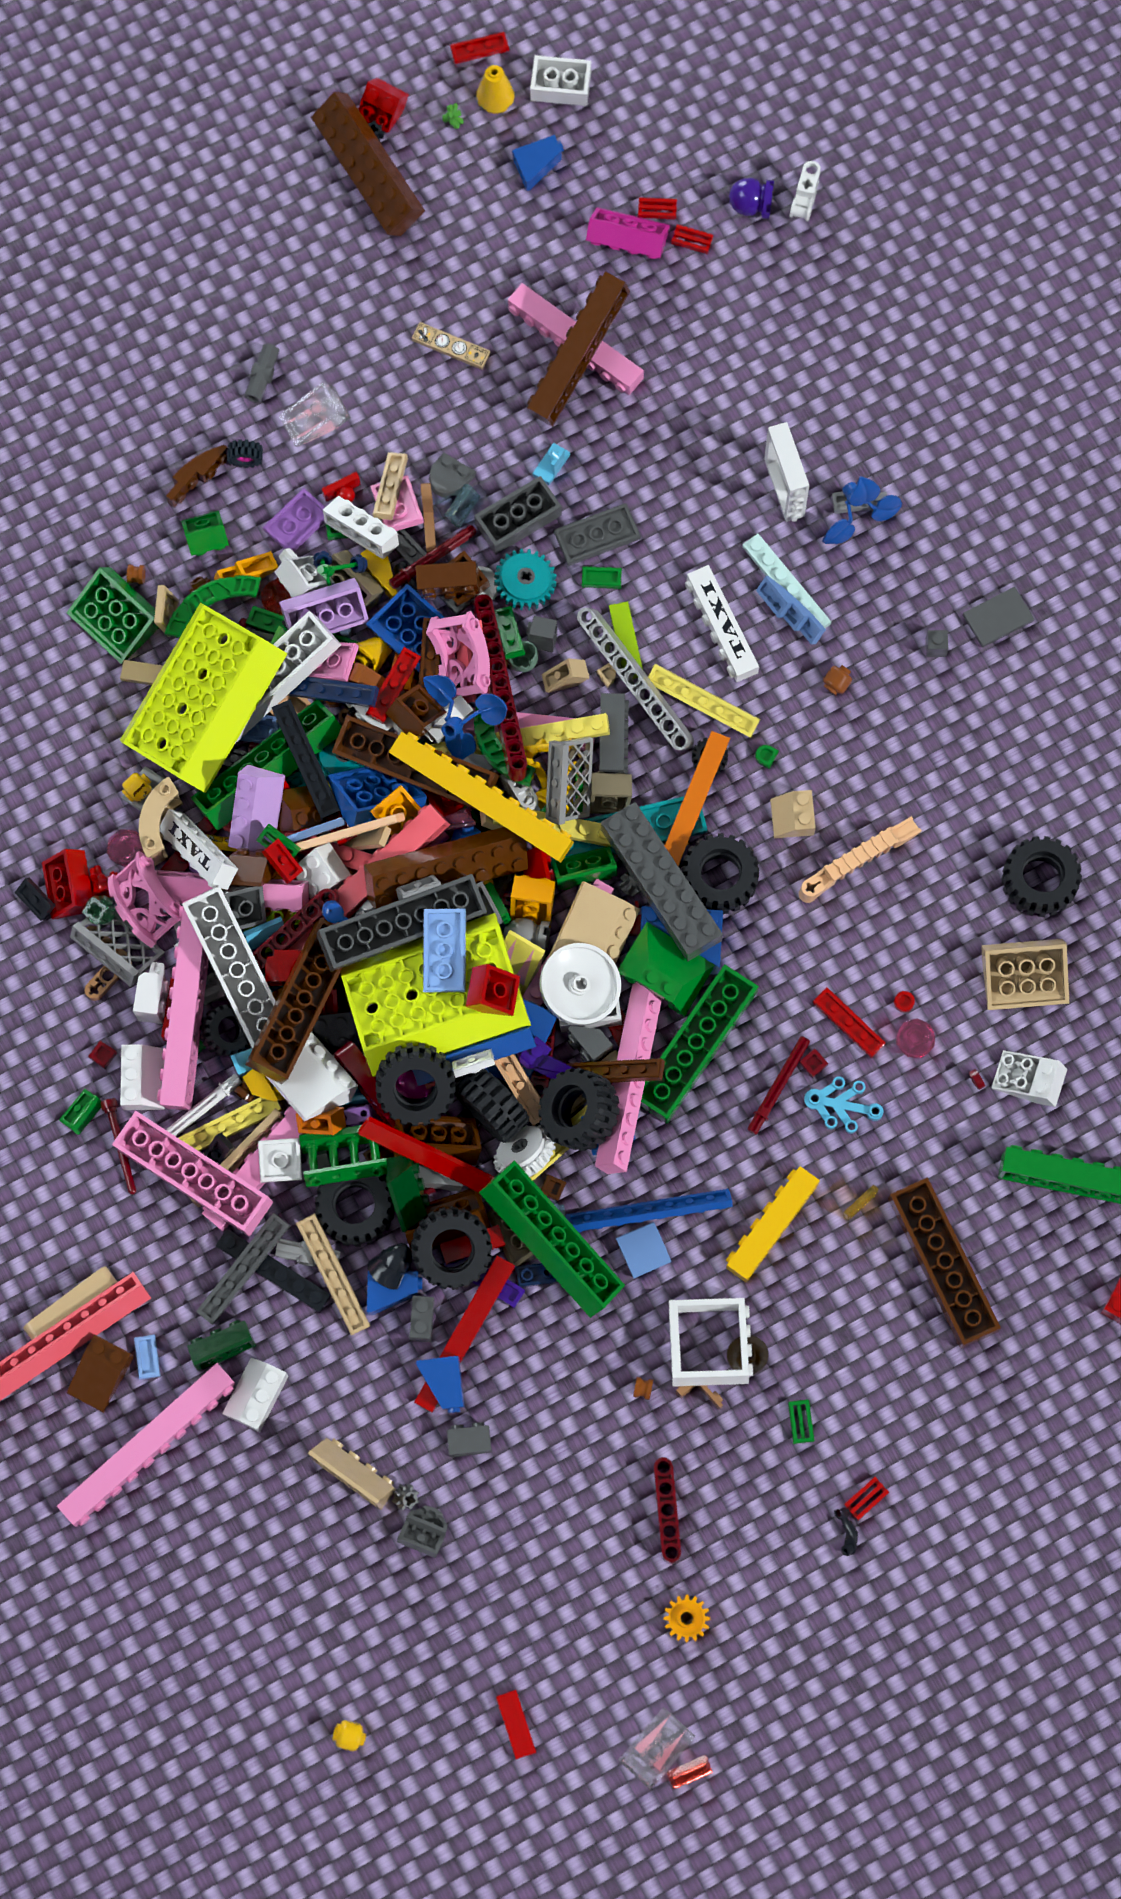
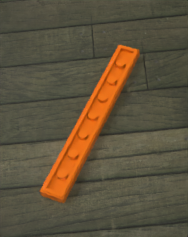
M714 731L710 733L665 844L666 849L678 866L730 741L729 737Z

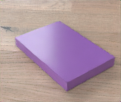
M303 488L262 528L283 549L290 548L295 552L325 523L323 515L325 506Z

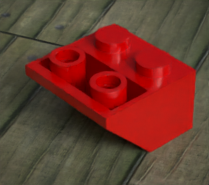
M375 78L367 82L358 110L366 122L371 123L375 121L378 125H382L384 132L389 133L403 113L409 94L379 78Z
M537 847L528 850V869L523 870V874L531 878H546L555 881L553 869H549L551 868L550 856Z

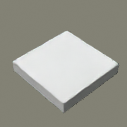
M299 1138L258 1141L260 1183L302 1180Z

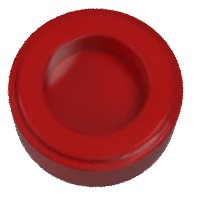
M907 991L899 992L894 999L895 1008L903 1013L912 1010L915 1004L914 996Z

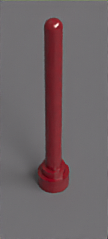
M111 1098L100 1102L102 1111L108 1114L115 1140L121 1130L116 1116L118 1103L116 1098ZM118 1151L128 1192L133 1195L136 1193V1186L128 1157Z

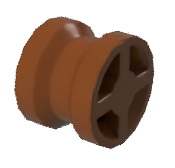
M128 564L127 583L138 582L140 585H144L146 576L145 565L135 567L133 564Z
M637 1376L633 1397L638 1398L641 1396L645 1400H650L654 1380H643Z

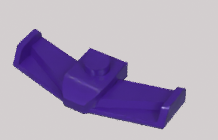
M538 1036L534 1037L536 1047L516 1053L519 1062L527 1069H532L551 1079H556L557 1074L565 1072L567 1069H575L547 1055L552 1048Z

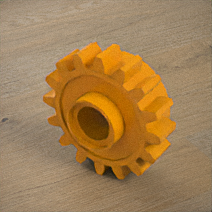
M688 1595L685 1596V1600L677 1596V1603L670 1601L669 1603L672 1608H665V1611L669 1614V1616L663 1617V1620L669 1623L665 1626V1629L671 1628L672 1631L669 1635L673 1636L676 1634L677 1641L682 1637L685 1639V1643H688L689 1638L692 1637L695 1642L697 1641L696 1635L699 1634L703 1637L702 1629L709 1628L705 1624V1621H710V1617L705 1616L709 1609H703L704 1602L702 1601L698 1604L696 1596L692 1600H689ZM684 1613L691 1614L693 1622L688 1625L683 1624L681 1615Z

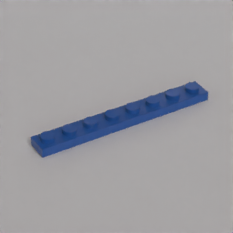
M729 1189L566 1214V1219L578 1232H582L584 1230L622 1226L634 1222L641 1223L647 1220L683 1216L691 1213H703L716 1209L722 1210L733 1207Z

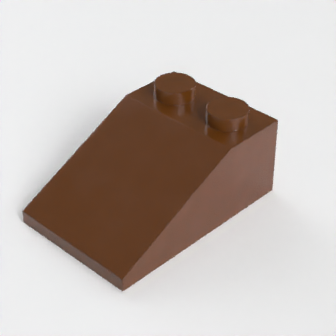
M94 1334L82 1356L67 1394L104 1413L134 1356Z

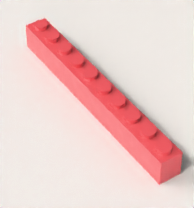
M429 804L422 807L418 811L416 818L408 820L403 825L401 832L393 834L388 839L389 843L385 847L378 848L373 853L374 857L368 862H363L358 867L359 871L348 876L343 881L344 885L339 889H335L339 895V904L344 910L345 917L350 919L368 899L364 872L365 864L424 849L450 826L434 806ZM331 893L328 895L329 899L326 900L325 903L327 901L333 900V896ZM316 907L313 909L314 913L310 915L312 918L318 913ZM301 921L298 924L299 927L295 929L296 931L302 929L303 924ZM312 928L288 950H302ZM286 935L284 936L285 940L281 942L282 945L287 943L288 938Z
M130 1273L0 1361V1401L91 1340L94 1334L98 1335L150 1300V1295L135 1273Z

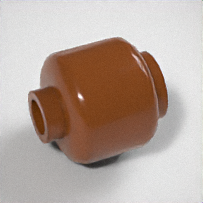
M843 665L840 668L832 666L823 678L824 687L834 695L837 693L843 694L852 683V677L849 675L851 671Z

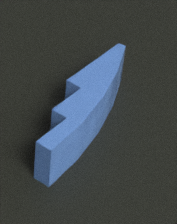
M765 576L756 589L757 593L778 618L783 617L794 631H800L810 644H816L826 629L792 594L772 578Z

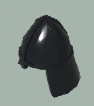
M404 1243L392 1245L384 1249L368 1262L370 1275L382 1286L397 1290L404 1275L410 1270L412 1262L411 1249Z

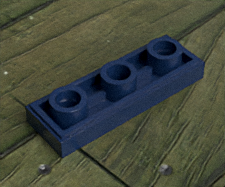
M542 1263L516 1266L517 1282L521 1288L559 1282L552 1274L549 1276L544 1274L547 1269Z

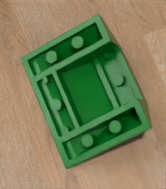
M646 922L619 966L618 971L620 977L631 984L637 982L667 1001L669 1008L685 1017L715 965L700 955L687 962L669 935Z

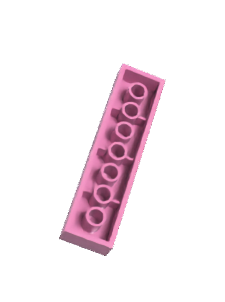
M137 1111L134 1112L112 1144L119 1152L249 1237L273 1204V1201L267 1195Z

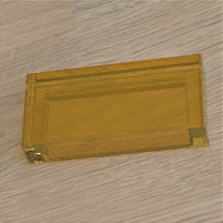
M873 1184L843 1212L842 1216L849 1221L878 1194L879 1189Z

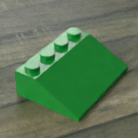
M99 567L66 612L120 664H123L124 660L129 659L159 628L154 623L155 608L111 567Z

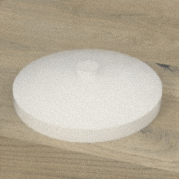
M573 943L561 947L546 960L541 970L539 986L542 999L553 1015L566 1023L583 1026L596 1023L612 1012L620 997L621 978L614 961L603 950L590 944Z

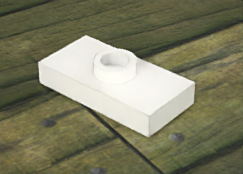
M491 1049L452 1062L455 1078L469 1073H477L481 1069L495 1065Z

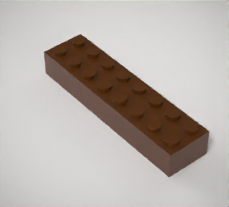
M334 91L311 116V119L387 235L402 236L425 212V209L349 94Z
M606 271L603 276L600 275L595 284L597 287L593 293L590 292L587 296L585 308L578 312L574 327L571 326L566 334V341L558 347L556 352L558 355L554 361L552 360L549 363L546 376L539 380L537 384L538 390L535 395L532 394L527 402V409L530 413L552 427L630 293L626 282Z
M346 715L332 750L333 754L479 811L390 754L389 750L399 735ZM435 750V751H434V752H435L436 754H438L439 756H441L442 753H443V752L438 751V750ZM443 753L453 759L451 763L456 767L461 764L470 770L468 774L475 778L478 775L486 780L485 785L489 788L496 785L499 777L496 773Z
M501 827L365 864L367 898L373 908L377 909L399 901L396 892L398 887L434 875L443 885L473 874L477 884L481 881L484 882L527 870L528 859L526 840L506 827Z
M320 918L314 924L245 1063L246 1066L280 1084L288 1080L342 970L340 968L332 972L330 971L316 933L318 930L334 925L323 918Z
M928 1177L891 1193L888 1200L960 1349L999 1332L1001 1327Z

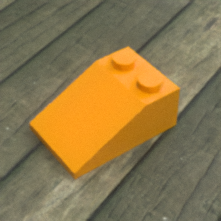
M400 785L370 812L376 819L404 813V821L387 826L391 828L390 835L392 836L395 833L401 832L403 825L408 820L416 818L421 807Z
M515 875L511 893V921L517 918H527L533 920L537 925H541L542 921L551 922L555 881L546 878H531L527 875Z

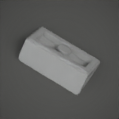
M434 875L403 885L396 889L398 899L402 900L441 885V882Z

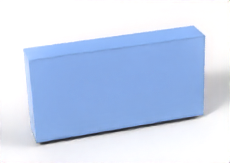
M155 1334L135 1337L134 1343L139 1379L161 1377Z

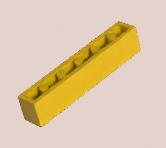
M801 1166L797 1171L793 1169L786 1178L789 1180L785 1187L781 1185L774 1194L777 1198L773 1203L770 1201L762 1210L765 1214L761 1219H755L750 1226L752 1229L751 1233L748 1236L744 1234L738 1243L739 1249L736 1253L732 1251L725 1260L728 1262L726 1269L745 1283L820 1183L819 1179Z

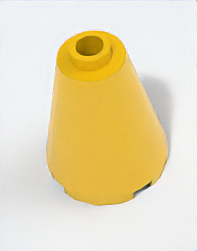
M491 65L485 70L477 90L478 104L489 113H502L514 102L513 87L503 69L498 65Z
M378 636L358 642L356 644L359 648L354 663L364 664L378 673L393 649Z

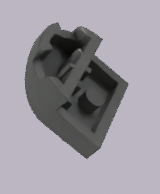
M443 453L432 465L428 481L431 483V490L438 496L448 498V496L456 495V497H459L464 493L466 486L474 479L476 471L448 454Z
M430 1506L411 1510L397 1538V1543L436 1558L447 1531V1523L443 1518V1514L438 1509Z

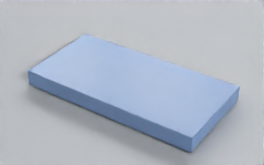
M424 909V993L466 992V909Z

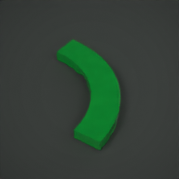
M239 575L219 578L200 586L190 593L174 611L167 624L165 636L179 639L200 603L209 607L220 600L231 597L257 598L261 578Z
M478 714L474 717V734L477 745L489 764L499 773L509 778L502 744L496 737L494 726L485 723L481 718V714ZM527 765L525 779L515 782L530 787L536 767Z

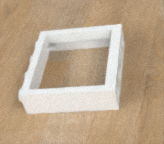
M785 422L768 427L764 460L786 522L790 520L797 521L798 518L805 516L809 483L788 423Z
M745 1298L669 1300L673 1386L749 1384V1376H753V1364L748 1363V1357H752L751 1344H747V1337H751L750 1325H746V1318H749V1305H745ZM738 1311L742 1370L681 1372L678 1313Z

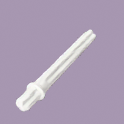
M233 1074L222 1084L219 1083L215 1090L168 1127L166 1131L174 1136H178L226 1096L229 1097V1093L242 1083L240 1078Z

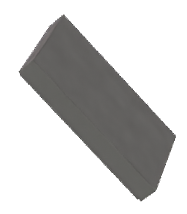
M1015 586L963 613L964 619L982 648L1034 622V617Z

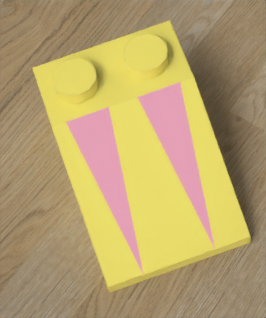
M510 930L504 941L513 972L520 976L519 988L523 996L540 969L545 950Z

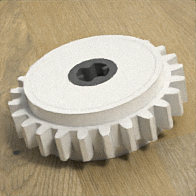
M526 1125L509 1142H501L498 1149H496L497 1154L494 1155L495 1161L493 1163L495 1169L499 1173L515 1160L526 1174L531 1177L543 1169L550 1161L551 1156L554 1154L552 1150L556 1148L554 1146L555 1143L545 1135L541 1125Z

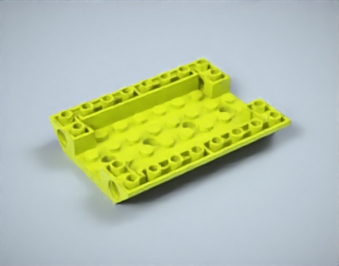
M200 603L120 741L173 775L206 793L288 653ZM227 635V641L221 644L222 638ZM207 670L206 677L201 679L202 672ZM184 705H186V706H187L186 711H185L183 714H181V713H180L181 708H182ZM166 740L165 747L160 749L161 742Z
M496 913L466 922V992H423L424 938L342 968L341 978L362 1049L373 1077H376L381 1060H385V1055L389 1051L394 1053L395 1047L400 1045L402 1048L407 1047L406 1043H413V1046L425 1043V1048L433 1046L436 1048L437 1053L442 1052L446 1054L531 1026L519 987L514 1016L481 1013L466 1007L472 967L489 964L514 974ZM410 991L417 992V997L414 1000L407 999V994ZM371 1004L378 1005V1009L374 1013L367 1012V1008Z

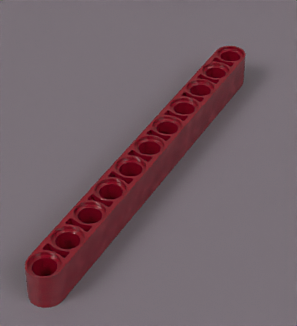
M480 594L476 596L474 601V616L482 621V630L487 644L490 663V693L501 698L507 706L505 719L497 725L507 773L511 780L519 782L526 777L527 759L493 602L489 595Z

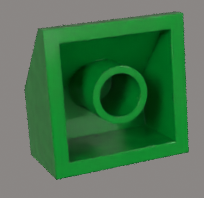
M219 510L181 521L191 556H201L206 554L207 551H218L224 549L225 546H229Z

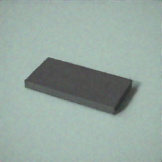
M627 503L553 530L568 566L641 539Z

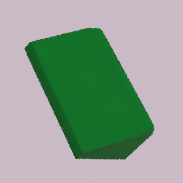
M84 1089L59 1121L79 1135L101 1109L100 1102L102 1101L93 1093Z

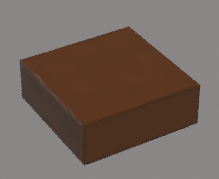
M547 1174L541 1191L548 1198L559 1202L567 1182Z

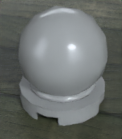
M517 918L505 926L503 938L505 940L508 932L511 930L545 950V947L548 948L549 926L551 922L542 921L541 925H537L533 920ZM544 954V956H543V960H542V961H545V959H546V955H545V954Z

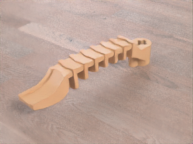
M912 816L893 827H888L885 831L879 832L875 837L872 836L868 841L862 842L860 846L852 848L847 854L844 853L839 859L833 860L831 864L825 865L819 872L805 880L799 890V898L805 903L813 902L831 886L835 885L837 879H844L847 873H853L856 867L861 868L866 861L868 863L871 862L874 856L878 858L882 852L884 854L888 853L892 846L897 848L903 845L922 830L918 828Z

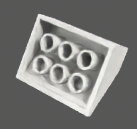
M312 1032L288 1080L280 1084L267 1077L304 1121L351 1102L358 1087L357 1083Z

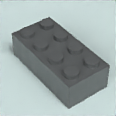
M539 476L475 514L474 521L488 545L497 555L562 516V506L542 477Z
M601 693L600 714L606 713L608 715L610 735L600 736V772L628 774V758L624 757H628L629 700H625V694Z

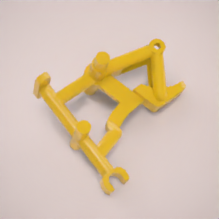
M540 739L535 745L524 746L527 765L536 767L535 773L542 787L535 793L540 810L546 805L547 776L541 764L534 762L532 758L538 752L549 751V743L547 744L545 739ZM568 766V774H569L570 771L572 770V768H571L570 766ZM567 786V794H568V792L571 790V788H570L569 786ZM566 805V814L570 809L568 805Z

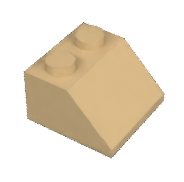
M812 790L791 791L770 799L774 838L814 836L815 818Z

